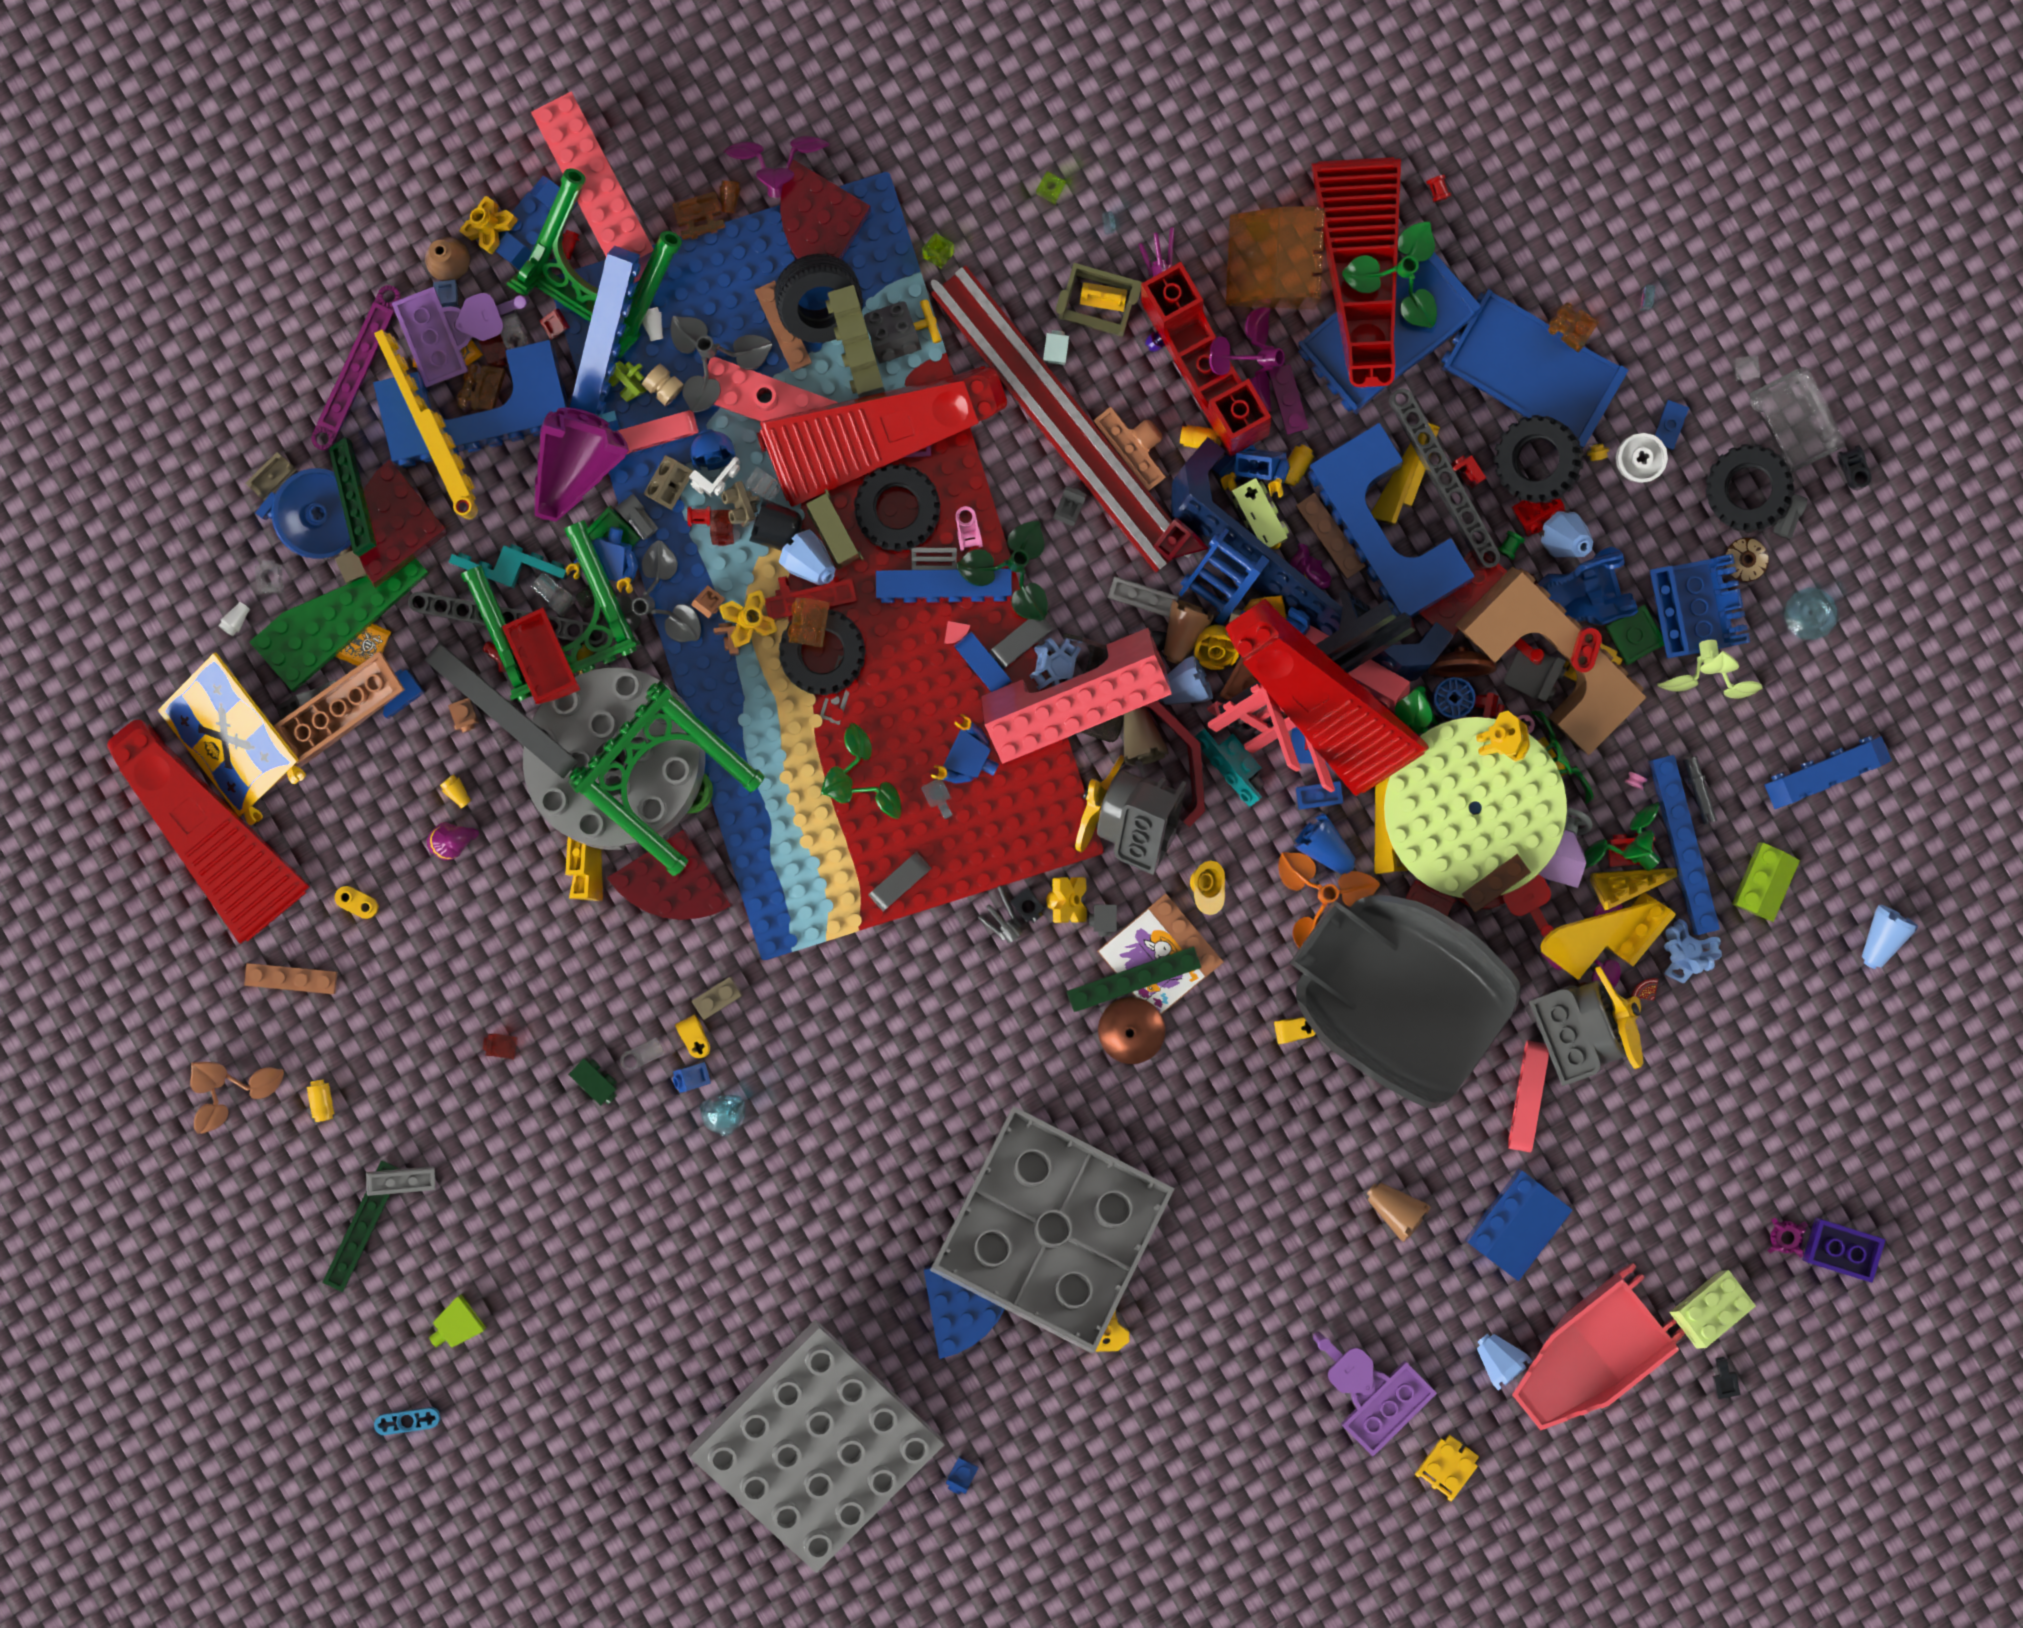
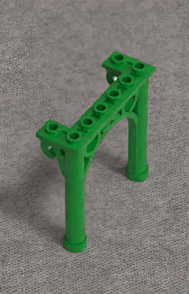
M569 168L562 175V184L529 260L525 262L522 268L506 285L524 297L537 287L545 294L562 303L565 307L591 322L598 288L589 284L575 272L569 264L562 247L564 228L586 181L582 172ZM663 231L660 234L635 292L629 298V300L632 298L633 300L630 312L624 318L623 324H626L623 336L619 338L618 343L621 344V348L617 356L618 358H621L640 338L639 328L674 254L678 252L682 244L681 238L674 232ZM552 251H554L556 259L550 260L549 257ZM551 267L561 268L565 279L556 276L552 272Z
M585 520L564 528L592 590L595 601L593 618L588 628L575 641L562 647L564 652L573 649L571 656L565 653L573 673L580 670L586 673L596 669L594 664L603 661L604 665L616 660V654L628 655L637 651L636 646L640 644L639 640L636 641L619 605L586 530L588 526ZM482 565L461 573L463 581L468 584L514 688L510 690L512 694L510 695L511 700L517 698L520 702L531 697V691L503 631L502 626L507 623L485 576ZM601 609L610 628L597 625ZM593 630H603L607 633L608 641L605 645L600 647L591 645L589 639ZM615 638L617 644L611 647L613 639ZM585 640L586 647L597 653L578 661L577 654L583 647L581 643Z
M659 681L657 684L653 683L648 688L645 697L648 702L645 705L641 704L636 709L634 718L630 722L626 721L619 728L620 733L614 739L610 738L603 746L604 750L599 756L595 755L588 762V768L584 765L581 768H575L570 774L568 782L577 794L580 792L660 861L666 867V871L672 876H676L687 865L688 859L638 817L628 802L627 783L638 759L646 751L659 743L669 740H686L702 748L749 792H753L759 787L765 775L758 769L755 770L674 698L665 684ZM658 718L664 719L666 721L664 734L651 735L649 733V726L653 721ZM671 720H673V721H674L680 728H682L686 733H681V732H672V733H671V730H672V722H671ZM642 728L645 736L650 739L647 742L644 739L640 742H631ZM624 748L626 751L624 762L627 763L625 768L621 763L613 761ZM611 768H619L621 770V781L611 785L604 782L605 774ZM620 789L622 804L607 790L614 791Z

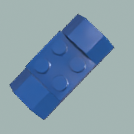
M545 176L541 177L532 190L524 196L512 211V214L518 218L514 227L508 231L498 232L500 245L495 252L518 270L529 260L560 188Z

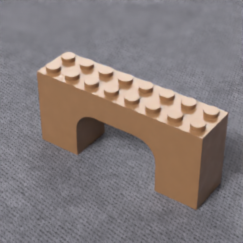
M1511 567L1455 624L1480 651L1494 662L1520 637L1529 633H1540L1571 663L1575 642L1582 628L1574 618L1564 615L1567 611L1558 602L1556 603L1553 599L1549 600L1551 597L1549 592L1537 583L1534 584L1535 578L1522 568L1518 570L1514 567ZM1590 634L1585 637V641L1589 642L1592 639ZM1601 647L1599 648L1595 665L1590 671L1583 673L1575 669L1577 681L1573 692L1548 716L1587 755H1590L1647 698L1642 693L1644 688L1631 677L1627 678L1626 676L1629 673L1615 661L1611 662L1613 657ZM1585 656L1579 658V664L1585 662Z

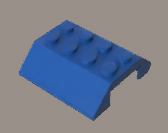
M1733 554L1649 570L1667 659L1700 653L1699 643L1705 640H1716L1718 649L1750 643L1749 633L1736 635V632L1748 630L1747 625L1742 624L1732 628L1730 620L1745 616L1744 611L1735 613L1731 611L1744 608L1740 589L1727 591V588L1739 586V582L1732 580L1723 583L1722 575L1736 572V567L1723 569V566L1735 564Z

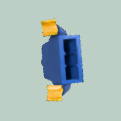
M1268 450L1236 453L1235 463L1229 471L1230 474L1221 478L1223 489L1226 490L1228 487L1230 491L1236 489L1237 485L1234 479L1239 476L1274 480L1268 484L1270 496L1272 497L1273 493L1277 492L1278 497H1282L1284 493L1281 483L1285 482L1289 471L1286 453Z
M610 527L608 538L599 537L592 540V543L608 579L617 582V589L620 593L624 586H627V593H631L633 587L630 583L634 581L638 570V563L632 551V545L621 542L623 529ZM577 558L574 563L566 567L567 575L572 570H576L574 579H578L581 575V565Z
M961 714L960 716L964 718V722L962 724L955 722V725L961 730L944 765H934L935 768L939 769V774L937 776L931 775L932 778L943 779L955 784L971 782L974 778H978L981 770L994 776L999 766V763L988 758L991 752L989 748L990 742L983 730L971 722L970 718Z

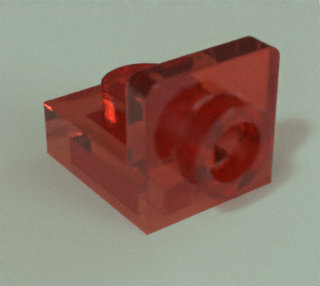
M501 334L484 341H479L486 357V362L490 367L500 368L507 364L505 352L507 348Z
M711 510L710 536L713 545L726 546L734 544V524H731L728 517L730 510Z
M489 1033L488 1037H485L483 1041V1050L486 1051L485 1056L515 1059L518 1037Z

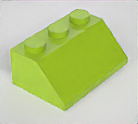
M1758 843L1731 905L1774 922L1800 860L1768 844Z

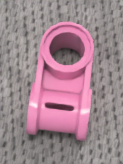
M968 506L959 508L956 513V523L960 550L964 551L965 548L973 546L983 547L975 511ZM962 511H969L972 514V520L969 523L960 521L959 515ZM975 537V539L965 541V539Z

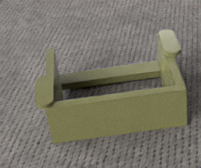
M1074 263L1067 288L1060 292L1056 306V312L1059 314L1058 319L1123 337L1131 307L1137 303L1140 295L1141 282ZM1076 276L1130 291L1121 325L1067 310Z
M825 489L826 494L807 503L809 508L807 512L838 570L859 558L863 562L864 559L860 551L857 552L830 501V494Z

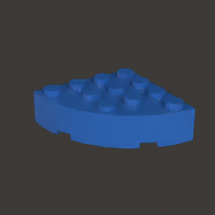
M932 1266L924 1267V1275L939 1359L958 1354L972 1347L985 1337L998 1322L1005 1309L930 1271Z

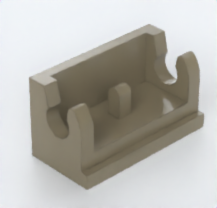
M276 452L245 484L265 501L271 492L275 493L281 484L292 476L297 469L282 454Z

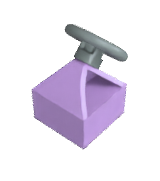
M1567 808V815L1580 819L1567 816L1560 845L1553 858L1538 875L1548 880L1578 888L1586 866V860L1576 836L1587 834L1592 829L1593 824L1590 817L1585 813ZM1579 825H1586L1584 828L1578 829Z

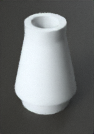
M658 307L648 309L642 323L649 335L650 341L663 339L662 314L659 312Z
M239 602L220 619L219 627L231 636H234L236 632L239 633L250 609Z

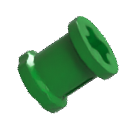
M1508 530L1506 532V539L1497 550L1500 554L1514 560V554L1520 544L1524 543L1525 539Z

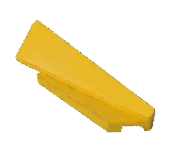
M1428 423L1435 437H1437L1440 427ZM1420 433L1418 435V442L1426 445L1428 442L1427 436ZM1411 443L1402 457V468L1393 473L1371 512L1376 520L1392 526L1396 524L1402 505L1408 508L1412 506L1425 472V468Z
M568 837L565 875L573 876L569 898L602 901L601 849L584 845Z

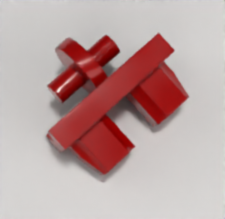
M1494 693L1476 695L1474 707L1484 709L1483 718L1497 719L1499 713L1504 712L1505 705L1498 704L1499 696Z

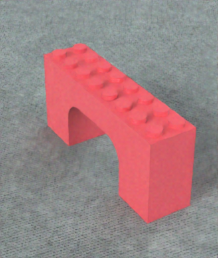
M569 92L532 111L531 114L562 173L566 169L572 168L584 174L586 181L577 202L605 256L607 257V253L614 246L640 255L638 263L641 264V269L638 276L634 278V284L640 280L654 249L573 93Z
M1149 628L1107 644L1108 659L1102 665L1053 687L1029 693L1022 679L981 696L984 724L1002 764L1171 695L1172 692L1166 668Z

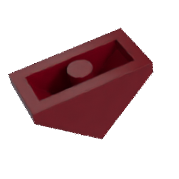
M1178 518L1173 520L1153 545V548L1169 561L1173 558L1209 549Z

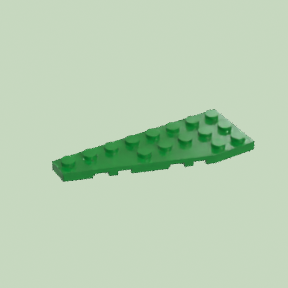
M415 558L376 589L367 576L283 612L250 641V644L285 684L295 692L429 575V572Z

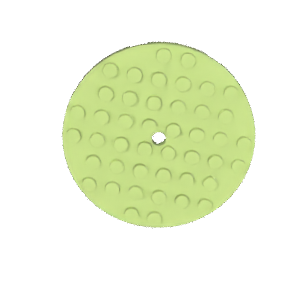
M1468 717L1442 723L1422 734L1420 737L1427 743L1429 749L1425 751L1424 755L1390 776L1385 794L1386 828L1392 846L1402 863L1416 878L1427 886L1459 898H1464L1462 893L1516 854L1520 856L1531 873L1501 895L1510 893L1529 883L1546 867L1555 855L1566 826L1567 798L1562 776L1551 755L1535 738L1529 735L1530 748L1523 760L1515 762L1505 754L1501 755L1498 752L1479 755L1478 749L1491 744V740L1477 742L1476 736L1489 731V727L1493 726L1496 719ZM1472 802H1479L1481 804L1482 810L1479 814L1473 815L1469 811V806Z

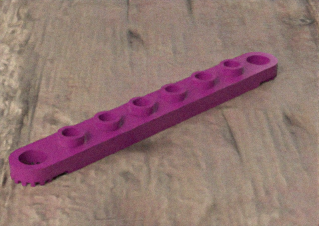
M385 285L379 290L312 433L311 441L319 450H329L334 445L380 345L374 333L381 329L386 332L395 314L392 302L386 303L383 299L387 291L395 293V299L392 302L401 299L400 291L392 285ZM319 434H328L329 441L326 445H320L317 442Z

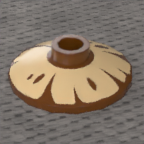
M1753 538L1735 540L1728 546L1725 555L1733 554L1735 564L1726 565L1725 567H1736V572L1730 575L1740 582H1751L1759 579L1766 572L1769 565V555L1766 548L1761 542ZM1746 555L1751 556V563L1745 562L1744 558Z

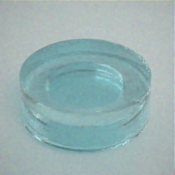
M1103 212L1104 232L1106 235L1114 234L1115 219L1113 212Z

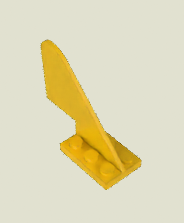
M1644 892L1631 907L1557 927L1543 939L1540 949L1544 955L1577 980L1582 977L1605 948L1633 967L1676 914Z

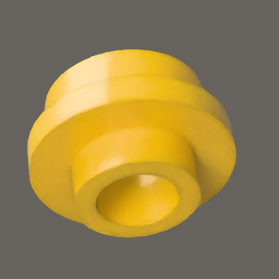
M1596 444L1590 446L1591 450L1586 452L1587 456H1590V461L1602 460L1608 457L1609 447H1604L1603 444Z

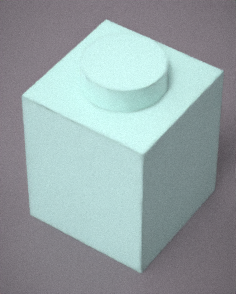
M1052 330L1051 333H1047L1044 363L1065 366L1069 336H1066L1065 332Z

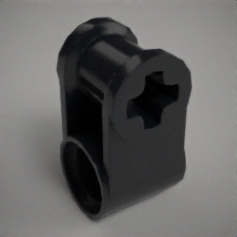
M1857 445L1855 449L1844 453L1842 451L1837 452V459L1848 486L1856 491L1868 486L1872 476L1861 446ZM1855 474L1863 476V484H1858L1855 481Z

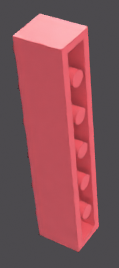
M1310 625V629L1305 634V637L1316 645L1329 637V635ZM1371 659L1348 673L1394 713L1398 701L1410 693V681Z

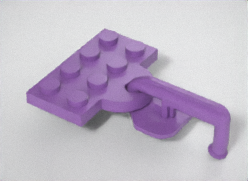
M431 287L392 302V306L425 387H429L469 371L460 350L469 344L472 337L484 341L499 335L503 329L500 315L518 308L523 309L529 304L530 299L528 296L519 295L513 300L496 306L492 296L487 293H479L467 298L462 308L454 306L443 307L435 287Z
M1321 1332L1313 1334V1339L1318 1344V1348L1325 1351L1336 1362L1328 1371L1329 1381L1341 1393H1351L1352 1402L1356 1406V1409L1341 1425L1372 1456L1382 1449L1437 1394L1405 1360L1388 1376L1382 1371L1373 1370L1372 1359L1362 1349L1351 1348L1343 1355Z

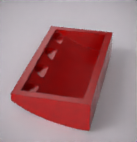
M543 607L502 626L536 704L556 700L581 690Z

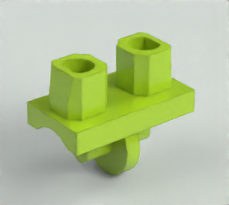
M621 361L615 363V371L609 378L611 386H616L620 381L626 386L620 392V396L626 402L643 395L647 391L641 385V381L645 378L640 373L643 366L640 363L636 366H633L630 362H627L625 365Z

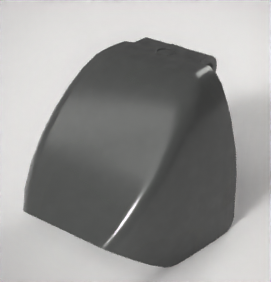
M1367 896L1354 902L1349 910L1336 901L1332 902L1290 961L1292 966L1303 973L1297 982L1296 1000L1307 1023L1318 1038L1334 1053L1379 1084L1429 1109L1444 1106L1457 1094L1511 1018L1520 998V983L1517 977L1475 934L1434 908L1417 901L1394 896Z

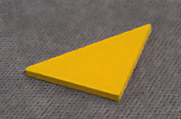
M1662 868L1650 871L1630 870L1591 873L1590 882L1604 910H1609L1677 877V869Z

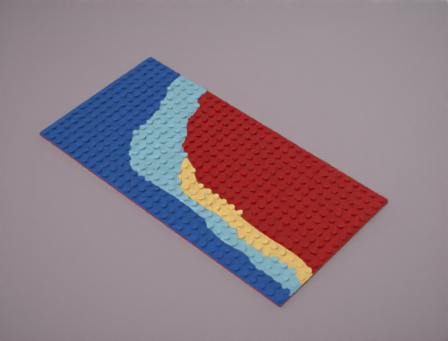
M883 172L838 186L871 206L870 214L842 258L857 276L863 298V318L866 313L904 301L914 323L925 319L920 306V301L924 299L929 301L933 316L935 317L890 173ZM780 205L679 236L682 244L678 252L674 254L649 309L658 307L659 312L662 314L663 339L650 341L649 335L642 323L639 328L640 338L621 358L615 357L613 362L621 361L624 365L630 362L633 366L640 363L643 366L640 373L645 378L660 363L670 371V377L675 376L683 384L693 376L703 377V361L698 350L695 349L690 354L682 353L676 349L671 337V320L673 316L693 317L700 319L706 324L708 336L712 338L714 344H720L721 347L731 352H735L733 348L734 341L744 335H757L771 341L772 349L765 362L760 367L752 369L755 372L838 403L859 398L858 393L853 394L849 381L853 380L850 367L844 366L841 354H845L842 340L837 341L835 339L824 343H811L802 340L812 364L791 372L754 291L773 281L776 283L784 268L796 260L783 230ZM606 260L574 270L585 281L599 289ZM562 273V274H559V275H556V276H558V277L561 278V279H565V276H564L563 273ZM824 286L810 289L801 297L798 304L809 310L826 308L825 301L829 300L828 292L835 289ZM554 299L557 309H560L570 326L564 333L578 374L590 322ZM928 327L916 331L922 350L880 364L870 338L885 392L953 376L943 340L936 344L933 343ZM717 350L715 357L738 365L736 357H731ZM621 381L616 386H611L608 395L604 398L606 403L604 413L615 410L621 429L690 410L684 400L683 389L667 406H664L656 398V393L651 394L648 390L643 395L626 402L620 396V392L626 387ZM763 394L759 401L761 403L769 402L772 399L771 394ZM712 405L704 411L694 412L699 433L626 454L625 458L608 472L618 505L631 494H634L644 506L645 512L659 528L650 538L645 541L641 539L632 548L645 591L655 580V577H646L642 570V560L647 549L653 543L660 540L670 548L677 558L678 568L675 575L667 580L660 578L658 584L649 594L655 601V609L673 612L676 605L685 604L693 608L700 619L701 636L699 640L678 642L671 639L665 630V621L670 616L658 613L653 614L678 695L703 724L755 770L758 769L765 775L759 787L753 792H749L737 779L705 752L704 773L709 777L713 786L711 801L762 960H769L1103 853L1102 843L1097 835V828H1095L1094 834L1083 852L1077 851L1075 848L1081 819L1088 801L1083 799L1085 790L1068 737L1002 764L984 724L981 696L991 691L955 649L954 645L956 643L944 644L948 621L970 625L968 633L972 632L989 652L1028 620L1019 616L1014 611L1011 604L1012 597H1007V601L995 602L994 598H985V602H971V598H962V602H949V598H940L938 603H927L926 599H917V603H904V599H895V603H881V599L876 598V571L912 570V549L902 550V552L884 550L871 543L858 526L854 512V500L857 495V489L864 482V478L874 471L828 491L835 511L857 552L860 551L864 561L862 562L861 558L838 570L828 552L836 569L834 577L839 576L840 581L853 580L857 601L828 607L827 609L838 611L849 617L861 632L866 648L865 663L859 677L848 688L841 690L839 693L828 695H814L801 690L786 676L780 663L779 643H781V636L783 631L789 626L788 624L796 619L799 614L774 619L777 631L765 637L753 631L750 642L740 646V655L731 656L729 651H725L724 637H728V634L715 635L714 628H719L721 623H732V626H736L737 623L723 619L720 610L708 618L691 605L707 585L725 598L723 604L734 601L741 606H744L746 595L757 590L762 591L764 598L776 596L775 590L780 589L779 577L787 576L790 589L796 588V591L820 585L790 574L779 563L782 551L750 542L749 539L756 518L750 521V525L742 527L741 523L731 524L728 513L730 510L735 509L733 503L725 505L721 494L719 496L715 494L712 498L705 492L701 495L690 484L692 481L689 479L672 510L643 494L665 455L693 471L696 470L713 484L727 466L708 471L707 467H701V470L693 468L690 457V447L693 440L702 431L712 429L726 434L731 439L736 457L740 460L739 468L741 469L733 479L729 477L724 482L726 485L724 490L731 488L736 482L742 481L746 491L750 490L752 496H759L761 502L756 505L758 512L754 513L755 517L760 512L763 499L769 500L798 512L803 521L802 529H805V531L810 529L823 542L807 512L809 509L807 503L826 494V492L794 507L790 506L789 501H786L767 449L766 452L761 450L757 435L762 429L760 422ZM970 427L932 444L931 456L903 457L889 463L893 465H899V463L906 464V466H913L919 469L920 472L925 473L929 477L939 495L940 516L938 525H936L933 534L926 539V542L922 545H917L915 548H957V562L968 552L976 549H982L990 553L994 559L993 566H997L1009 559L1011 555ZM926 447L916 452H926ZM889 488L878 498L876 504L877 516L884 525L890 528H905L918 515L919 504L917 498L906 488ZM688 506H691L692 509L711 506V526L693 524L692 527H688ZM968 506L975 511L983 547L973 546L965 548L964 551L960 550L956 523V513L959 508ZM962 511L959 519L963 523H969L972 520V514L969 511ZM975 537L965 539V541L975 539ZM916 553V557H952V553ZM916 562V566H952V562ZM1004 566L1001 569H1009V567ZM1011 571L1013 595L1015 591L1021 589L1016 572ZM764 604L761 612L763 616L768 617L766 605ZM746 615L747 620L750 622V617ZM828 631L812 633L805 639L801 649L804 664L810 670L817 673L833 671L838 656L844 655L842 642L835 634ZM1038 642L1003 669L1012 681L1010 684L1023 679L1029 693L1039 692L1052 687L1050 683L1038 690L1036 687L1038 686L1037 682L1029 676L1036 669L1038 655L1034 647L1039 645ZM1047 670L1043 671L1041 674L1045 680L1049 679ZM845 690L850 693L843 712L840 706ZM838 696L840 702L837 705L832 704L831 700ZM825 698L829 700L824 712V716L831 717L835 721H840V725L832 723L829 720L822 719V717L820 716ZM964 714L970 718L971 722L983 730L990 742L989 748L991 752L988 758L999 763V766L994 776L981 770L978 778H974L971 782L955 784L943 779L932 778L931 775L937 776L939 774V769L935 768L934 765H944L961 730L955 725V722L962 724L964 718L960 715ZM850 723H855L865 731L872 746L870 759L863 760L861 758L846 773L852 779L853 786L851 788H879L883 782L892 784L896 788L901 800V816L899 819L892 818L880 809L875 799L877 794L875 791L852 793V798L848 803H840L829 796L821 794L828 771L835 766L844 770L856 758V756L848 751L844 740L845 731ZM915 852H918L932 869L885 911H882L868 894Z

